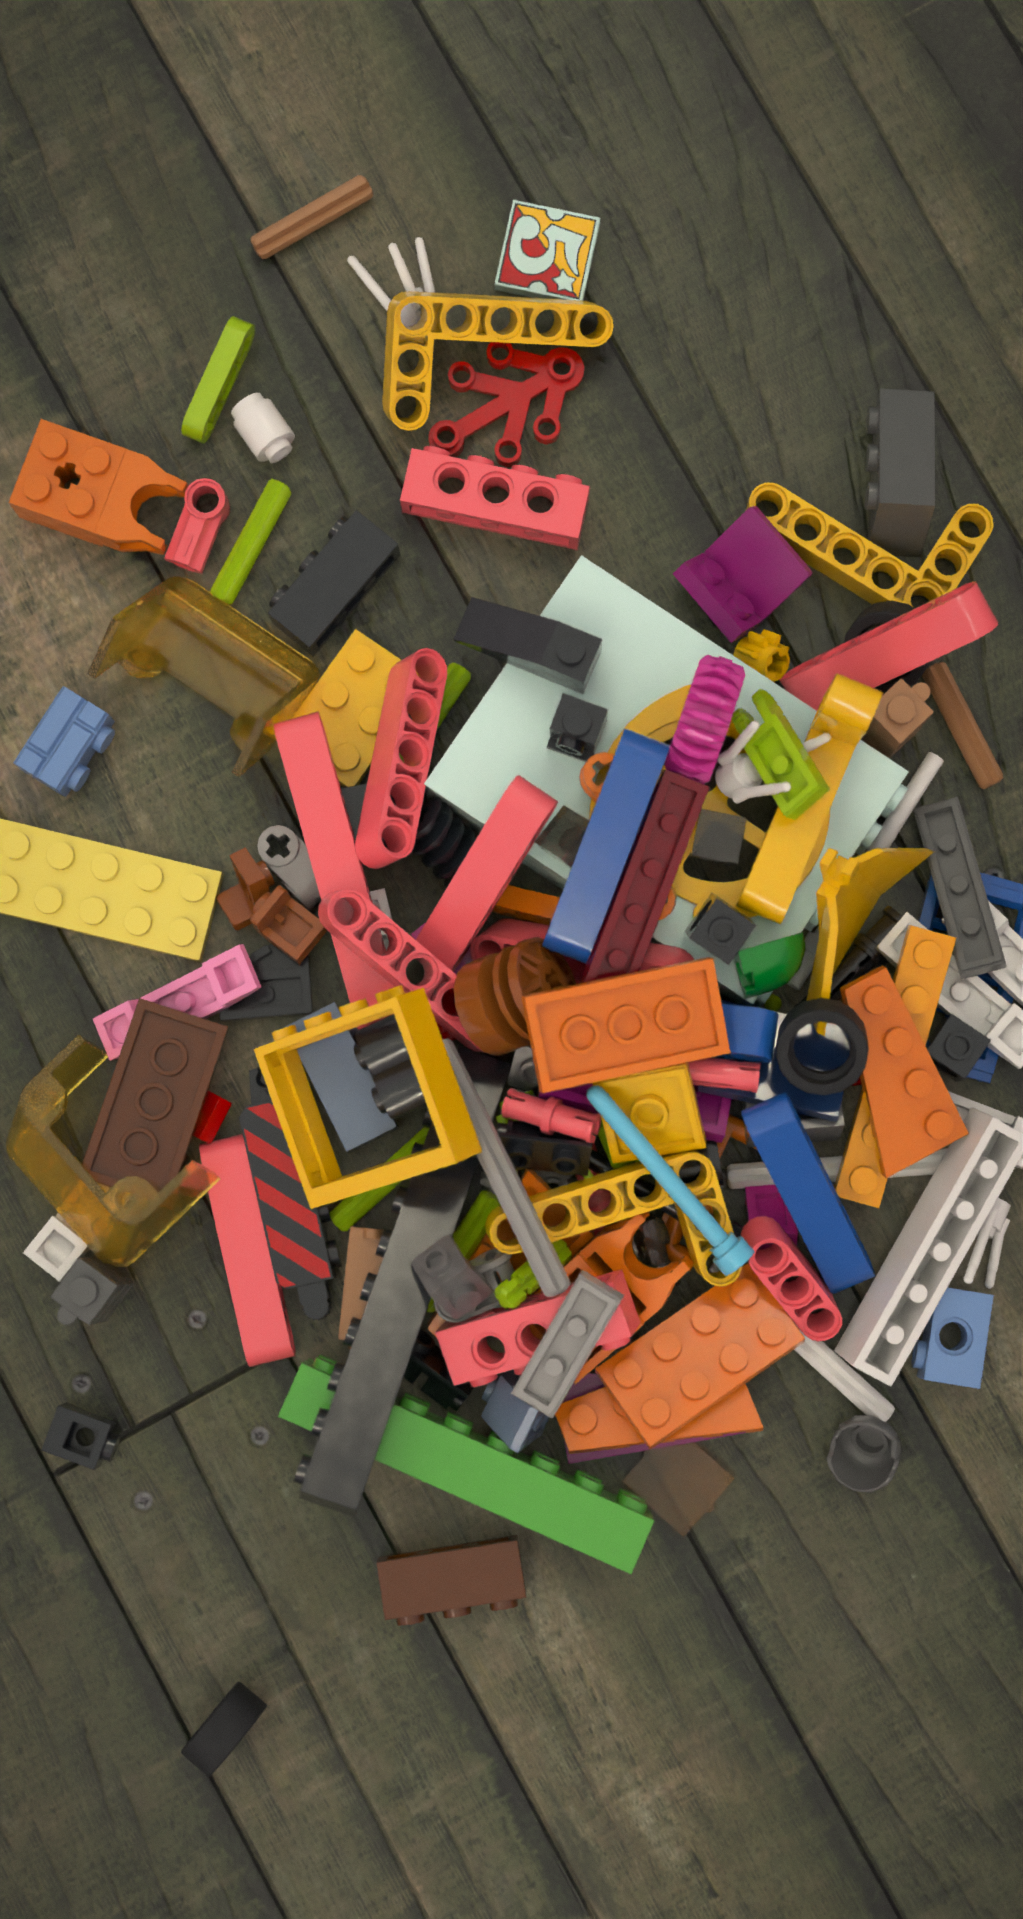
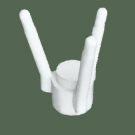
M417 237L415 245L425 292L435 293L424 241L421 237ZM390 243L388 248L405 290L423 292L421 287L415 288L397 245ZM349 256L347 261L387 311L391 301L356 257ZM413 302L404 306L400 315L402 324L404 326H413L420 320L421 307L418 303Z
M752 721L731 747L719 754L717 759L721 765L716 770V784L725 796L733 799L736 804L748 798L779 794L791 789V785L788 782L760 785L762 778L748 754H739L760 726L758 721ZM824 733L802 744L806 751L810 752L829 742L831 735Z
M997 1198L978 1232L979 1235L964 1276V1282L967 1284L972 1283L988 1238H993L985 1286L988 1289L994 1286L1004 1234L1010 1222L1006 1217L1011 1205L1000 1198Z

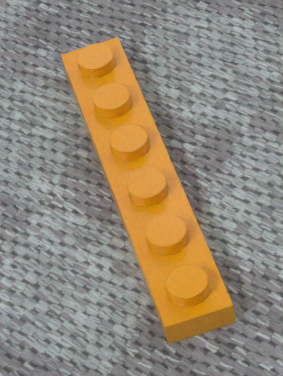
M908 925L893 982L926 1046L956 938ZM861 1089L834 1188L840 1198L879 1208L888 1178L881 1174L878 1161L880 1156L876 1138L872 1134L869 1120L871 1116L866 1093Z

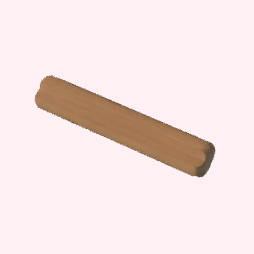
M358 175L253 235L251 243L255 252L261 259H267L372 199L373 191L369 182L362 175Z
M939 662L931 665L924 671L923 678L929 686L931 694L978 786L981 789H986L999 783L1003 779V773L947 664Z

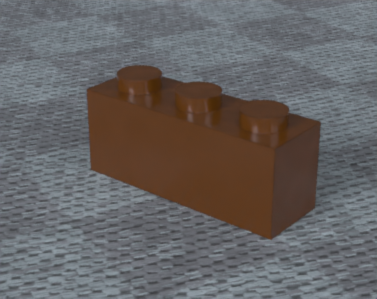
M518 1535L380 1556L376 1562L385 1620L396 1619L399 1626L425 1621L424 1614L443 1611L444 1618L469 1615L472 1613L471 1606L490 1604V1610L492 1611L510 1609L518 1606L517 1599L526 1598V1586Z

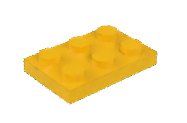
M356 629L291 718L319 711L338 780L344 788L358 786L370 770L388 676L391 668L401 661V659Z

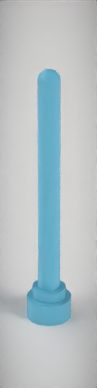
M594 1085L590 1087L587 1091L588 1101L712 1245L710 1251L715 1256L713 1262L721 1272L728 1276L745 1264L755 1252L742 1236L736 1237L732 1232L727 1234L601 1086Z

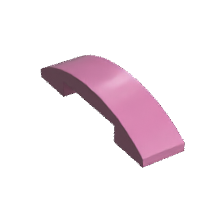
M240 944L202 963V967L141 997V999L207 1019L261 988V984L244 944ZM139 999L126 1001L93 1018L110 1061L119 1058Z

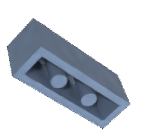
M333 1002L285 1027L295 1024L299 1033L306 1030L303 1021L329 1011L333 1020L342 1016L338 1005ZM357 1027L297 1049L299 1057L348 1153L399 1129L395 1119H391L388 1113H381L377 1108L371 1091L372 1088L376 1087L373 1075L370 1070L365 1071L357 1061L354 1053V1045L357 1043L353 1037L355 1032L358 1031Z

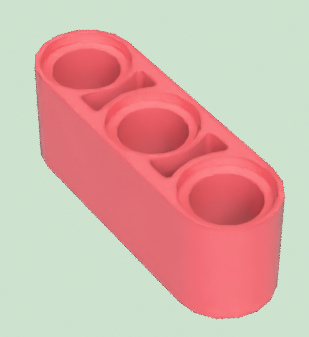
M766 1216L749 1220L744 1225L741 1236L755 1251L748 1260L752 1270L805 1336L814 1341H826L833 1338L841 1329L842 1316L834 1296L824 1280L777 1221ZM765 1243H774L767 1249H758ZM791 1276H799L791 1282H784ZM824 1308L821 1312L810 1314L816 1309Z

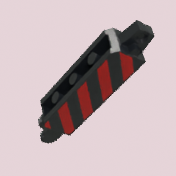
M259 1067L249 1070L251 1105L244 1108L239 1116L273 1271L278 1284L286 1289L297 1287L300 1303L304 1306V1309H302L305 1311L304 1315H307L308 1319L312 1318L313 1321L327 1317L331 1313L330 1309L333 1308L331 1307L333 1302L330 1301L331 1293L328 1279L336 1278L335 1268L342 1267L336 1239L328 1241L324 1223L332 1221L329 1204L310 1209Z

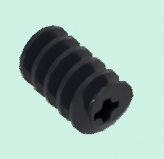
M433 797L425 800L422 804L412 853L414 855H422L421 862L426 867H433L432 873L438 879H444V885L447 888L476 838L471 829L464 826V822L452 813L451 808L446 803L441 802V798Z

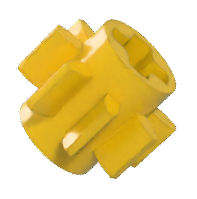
M766 629L761 634L749 631L748 636L742 638L734 650L733 656L774 683L786 674L790 664L789 647L780 644L781 635Z

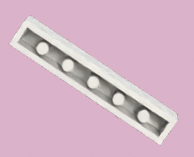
M971 1107L963 1121L969 1134L950 1144L834 1350L853 1367L889 1386L893 1385L1023 1154V1134Z

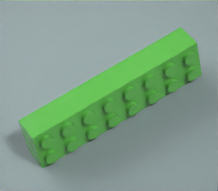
M320 1354L315 1360L309 1358L302 1362L278 1417L312 1431L320 1407L329 1410L335 1392L327 1390L335 1364L338 1361ZM405 1392L402 1399L396 1398L375 1458L376 1461L632 1574L654 1523L651 1511L647 1509L646 1499L620 1488L617 1495L603 1489L602 1479L583 1470L577 1469L574 1476L559 1470L560 1461L540 1451L534 1450L531 1457L521 1452L517 1453L511 1450L494 1431L490 1432L489 1437L472 1431L474 1423L460 1415L448 1411L446 1418L429 1412L431 1403L415 1395Z

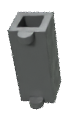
M98 1256L79 1257L51 1295L53 1300L62 1305L58 1310L57 1318L64 1325L73 1324L77 1319L84 1321L88 1325L108 1321L132 1288L134 1282Z

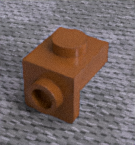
M246 847L229 855L239 884L216 896L220 908L234 930H240L252 924L250 919L253 916L252 909L255 903L264 893L270 892L269 887L275 885L272 874L265 862L261 860L256 863Z
M278 885L272 893L269 891L264 893L252 909L253 916L250 921L257 933L299 965L328 931L320 923L319 918L292 899L288 891L281 885Z

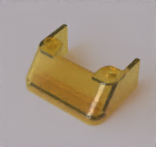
M179 576L169 577L112 617L87 673L91 678L96 679L116 663L124 667L128 674L136 678L155 677L165 670L236 718L230 728V735L237 747L242 750L231 772L237 777L244 774L272 749L277 741L273 724L289 720L293 717L314 688L320 675L319 669L310 659L227 603L214 597L211 592L196 582Z
M78 1035L23 1088L6 1139V1149L15 1164L102 1262L114 1267H126L134 1263L220 1178L212 1170L192 1160L160 1192L148 1181L136 1176H129L119 1180L106 1192L88 1174L80 1161L50 1129L64 1114L68 1104V1095L108 1058L107 1053L102 1048L83 1036Z

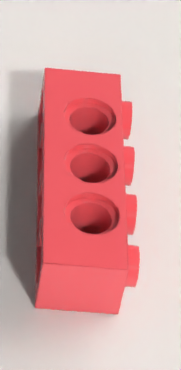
M425 446L423 450L411 449L400 504L402 513L578 550L589 500L590 486L583 485L581 479L571 475L559 474L556 475V478L538 475L536 469L528 466L513 465L511 469L494 466L492 460L482 456L471 455L465 460L451 457L450 453L445 449ZM448 478H457L464 483L462 490L455 494L445 493L440 489V485ZM500 487L508 493V497L501 503H491L485 499L484 494L490 488ZM542 496L548 498L553 506L547 512L537 513L529 508L528 503L531 499Z
M622 1269L596 1276L597 1279L625 1295L595 1347L602 1345L604 1351L613 1350L630 1342L629 1337H632L640 1324ZM571 1283L566 1291L553 1297H547L543 1292L529 1295L515 1309L493 1308L462 1322L445 1321L435 1333L453 1385L470 1382L471 1387L482 1386L498 1378L497 1374L513 1370L515 1375H522L541 1342L540 1339H537L532 1334L530 1324H539L547 1330L574 1283ZM486 1336L498 1338L503 1343L505 1352L500 1353L492 1350L487 1343Z

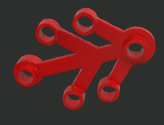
M490 342L486 353L487 361L492 368L503 370L510 366L535 374L522 383L475 372L473 367L464 361L454 363L448 371V382L453 390L461 393L471 390L496 396L497 398L456 422L442 420L434 424L428 435L429 446L445 449L450 453L451 457H458L464 449L465 438L508 414L503 438L499 439L495 445V458L504 467L517 465L522 456L520 442L531 399L547 391L543 414L535 419L533 434L535 439L542 444L554 443L560 435L559 417L565 393L577 388L584 376L583 361L575 351L559 347L550 350L546 355L542 356L513 349L511 343ZM503 348L508 352V356L504 360H496L493 358L492 352L495 349ZM558 363H565L570 367V371L565 375H559L553 368ZM459 371H465L470 375V378L465 383H458L453 379L454 374ZM543 423H551L555 427V431L551 435H543L539 432L538 428ZM443 431H450L455 435V438L452 442L445 444L438 440V436ZM510 445L516 449L517 453L512 458H504L500 454V450L504 446Z

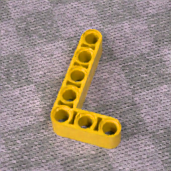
M415 291L400 292L390 301L387 310L383 411L387 418L397 427L407 431L416 430L427 421L430 412L434 339L596 347L604 344L611 337L614 328L613 319L610 313L603 307L583 300ZM409 303H418L421 307L420 320L413 326H404L400 317L402 309ZM455 305H463L466 311L464 323L458 328H449L446 324L447 312ZM507 307L510 312L509 324L500 331H494L491 326L492 314L499 308ZM550 309L554 315L553 326L545 333H538L535 325L536 318L542 311ZM595 312L598 319L596 329L589 335H582L580 331L581 319L587 313ZM406 350H416L419 356L416 368L410 372H401L398 368L400 355ZM405 396H413L416 400V408L413 414L406 418L397 417L395 410L397 402Z
M776 483L758 485L752 491L746 508L747 510L749 507L756 506L758 502L764 500L773 502L777 506L779 513L775 516L767 517V519L801 559L872 605L885 601H897L912 606L911 597L923 596L931 601L956 589L991 535L994 527L993 517L984 506L979 504L962 506L954 514L918 571ZM963 521L974 523L979 529L980 536L976 538L965 536L960 531L959 523ZM800 524L810 525L815 529L817 538L811 541L802 540L796 535L794 528ZM838 548L849 549L855 556V563L850 565L839 563L835 559L833 551ZM939 558L950 560L956 568V574H941L935 566V560ZM876 572L889 574L894 582V587L890 589L877 587L872 580V574Z
M838 673L836 674L819 705L804 741L806 742L824 733L831 735L829 742L808 752L830 790L796 820L787 818L783 815L779 806H777L738 899L737 907L781 925L854 749L866 733L883 692Z
M696 1150L662 1155L661 1157L678 1177L680 1167L688 1160L698 1161L700 1165L699 1176L691 1183L684 1184L703 1206L710 1205L712 1207L713 1218L727 1234L729 1232L734 1234L717 1175L711 1161ZM640 1161L529 1196L551 1243L674 1203L690 1259L694 1262L693 1267L696 1272L707 1282L718 1287L727 1286L735 1282L740 1275L742 1266L728 1276H725L721 1270L718 1272L707 1271L706 1262L712 1253L710 1251L712 1245L656 1179L654 1191L650 1195L640 1198L634 1194L635 1181L642 1175L651 1174ZM598 1189L609 1190L611 1200L607 1208L599 1212L591 1211L588 1207L590 1195ZM551 1204H563L566 1210L564 1220L556 1226L545 1225L542 1218L544 1210ZM498 1206L487 1216L485 1222L487 1236L494 1247L502 1253L517 1254L523 1252L517 1237L507 1241L497 1237L498 1225L507 1218L502 1207Z

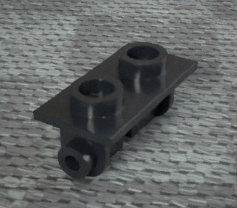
M508 1119L507 1124L498 1123L497 1133L516 1170L531 1169L556 1172L561 1175H588L593 1143H587L584 1140L558 1132L549 1135V1138L540 1137V1127L521 1121H513V1119Z
M420 1330L404 1378L413 1384L421 1372L425 1373L429 1378L420 1390L446 1410L450 1406L457 1412L474 1387H471L470 1382L453 1385L441 1349L435 1345L430 1335Z

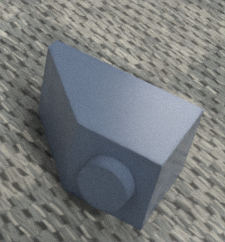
M509 1370L501 1374L500 1377L498 1376L496 1380L488 1383L482 1396V1400L486 1401L487 1404L481 1417L511 1450L519 1453L542 1435L550 1417L511 1394L521 1375H515L513 1370Z

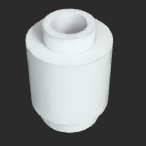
M253 393L243 398L234 406L231 411V415L235 419L234 427L258 461L269 460L270 463H275L291 452V443L295 438V434L270 399H264L261 393Z

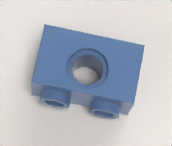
M947 1287L924 1328L922 1340H917L913 1347L912 1368H918V1378L980 1389L994 1295ZM954 1322L960 1328L961 1339L955 1347L946 1349L940 1342L939 1333L945 1324Z

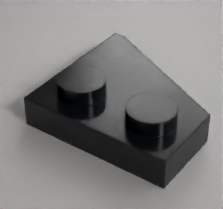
M272 943L253 952L249 958L261 988L219 1012L220 1021L222 1022L309 1015L313 1013L309 954L299 965Z

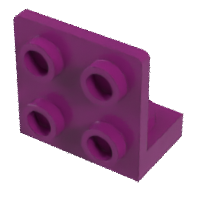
M754 505L749 507L705 552L685 561L673 575L726 638L733 643L747 635L749 631H754L811 577L812 570L761 510Z

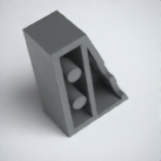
M880 388L876 407L869 406L866 416V434H873L872 444L867 446L865 464L866 472H871L865 497V509L869 510L867 539L893 556L921 557L935 509V392Z

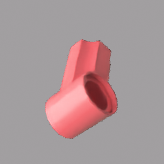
M208 478L195 480L185 491V505L164 557L166 561L180 568L202 574L220 526L227 519L230 511L229 499L219 483ZM211 493L219 497L218 505L211 512L204 513L196 509L198 499L204 494Z

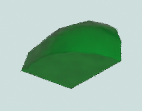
M803 933L738 951L733 958L744 999L772 992L787 984L801 967L806 950Z

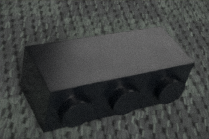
M357 509L349 519L343 516L334 524L328 533L330 541L319 553L316 550L312 551L298 569V572L301 573L300 576L290 587L286 584L283 585L269 602L271 609L268 615L272 624L312 657L316 655L400 557L398 543Z

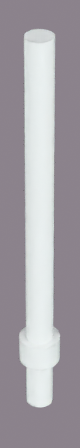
M932 752L927 753L906 786L908 788L907 792L894 811L884 821L881 831L865 853L875 848H890L943 764L944 760ZM819 926L814 933L809 932L805 938L806 950L801 967L787 983L796 990L801 989L813 969L819 939Z

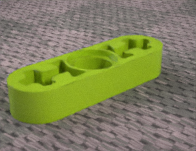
M234 316L228 320L186 411L181 428L182 435L203 444L209 439L254 339L255 325Z

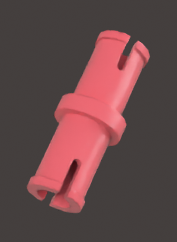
M510 1088L507 1092L509 1097L504 1098L502 1105L503 1118H511L538 1126L541 1133L552 1135L554 1132L584 1140L587 1143L595 1141L596 1137L592 1133L595 1135L599 1133L601 1125L600 1114L563 1105L562 1099L551 1096L546 1100L519 1092L513 1088Z

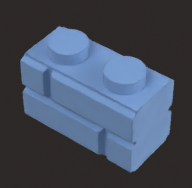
M62 686L13 763L26 774L60 795L67 797L71 789L77 792L86 782L90 774V768L87 767V764L96 751L100 754L103 753L111 743L115 734V730L111 727L115 721L99 707Z

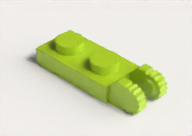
M759 689L751 697L764 723L759 726L753 737L744 746V749L765 785L782 782L790 783L791 789L789 791L773 794L772 796L783 815L796 820L825 795L830 788L786 716L783 715V711L774 700V697L767 691ZM738 708L733 712L731 718L739 734L752 721H755L753 716L742 708Z

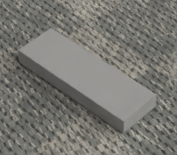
M582 1270L511 1394L552 1419L625 1295Z

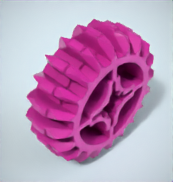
M706 655L700 659L664 764L666 770L701 784H705L710 780L745 679L743 666L732 663L733 660L721 656L717 658Z

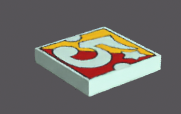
M513 200L494 284L495 290L531 298L584 300L601 218Z

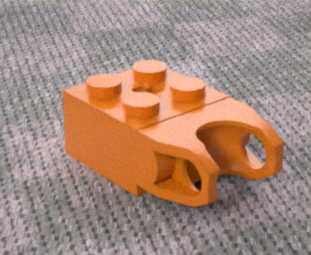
M41 419L8 503L19 518L101 547L104 545L121 552L148 551L164 555L168 545L165 544L164 539L150 533L137 522L138 510L145 501L152 497L177 496L184 498L188 484L174 475L166 473L148 456ZM79 478L80 481L77 485L71 483L69 489L65 488V484L70 479Z
M648 1212L606 1225L563 1266L570 1284L576 1281L582 1270L596 1277L622 1269L640 1320L636 1331L663 1307L667 1298L671 1295L676 1282L694 1264L688 1255L679 1261L671 1262L664 1267L658 1268L646 1266L638 1260L633 1251L632 1241L640 1225L650 1215ZM539 1287L531 1295L543 1292L541 1287ZM530 1324L532 1334L537 1339L542 1340L547 1330L539 1324ZM602 1345L594 1347L574 1383L577 1384L616 1349L604 1351Z

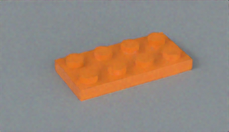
M711 957L521 996L538 1087L542 1093L730 1053L714 959Z
M747 1263L742 1267L740 1275L735 1282L727 1286L712 1287L595 1368V1372L651 1450L804 1343L805 1337L755 1274L750 1264Z

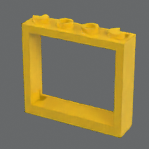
M399 985L375 994L378 1002L375 1005L368 1006L366 998L339 1007L342 1017L333 1020L330 1011L303 1021L306 1030L298 1033L294 1024L272 1032L274 1042L254 1049L310 1209L456 1164L482 1152L424 987L405 993L403 986ZM394 1014L441 1145L342 1176L297 1049Z

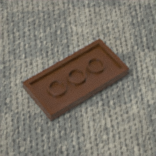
M139 998L78 1177L170 1206L229 1027Z

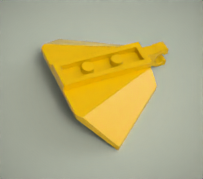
M831 848L827 849L820 861L823 882L816 892L819 939L806 1001L817 998L830 999L833 974L880 896L927 859L934 851L927 848H875L855 858L850 857L846 859L838 856L836 859L838 851ZM827 1022L813 1023L816 1032L825 1036Z

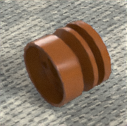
M534 937L523 940L516 945L502 949L500 953L489 954L466 963L457 973L454 984L455 1007L464 1030L471 1041L483 1052L499 1056L530 1045L522 995L576 984L572 970L563 955L542 947L544 939Z

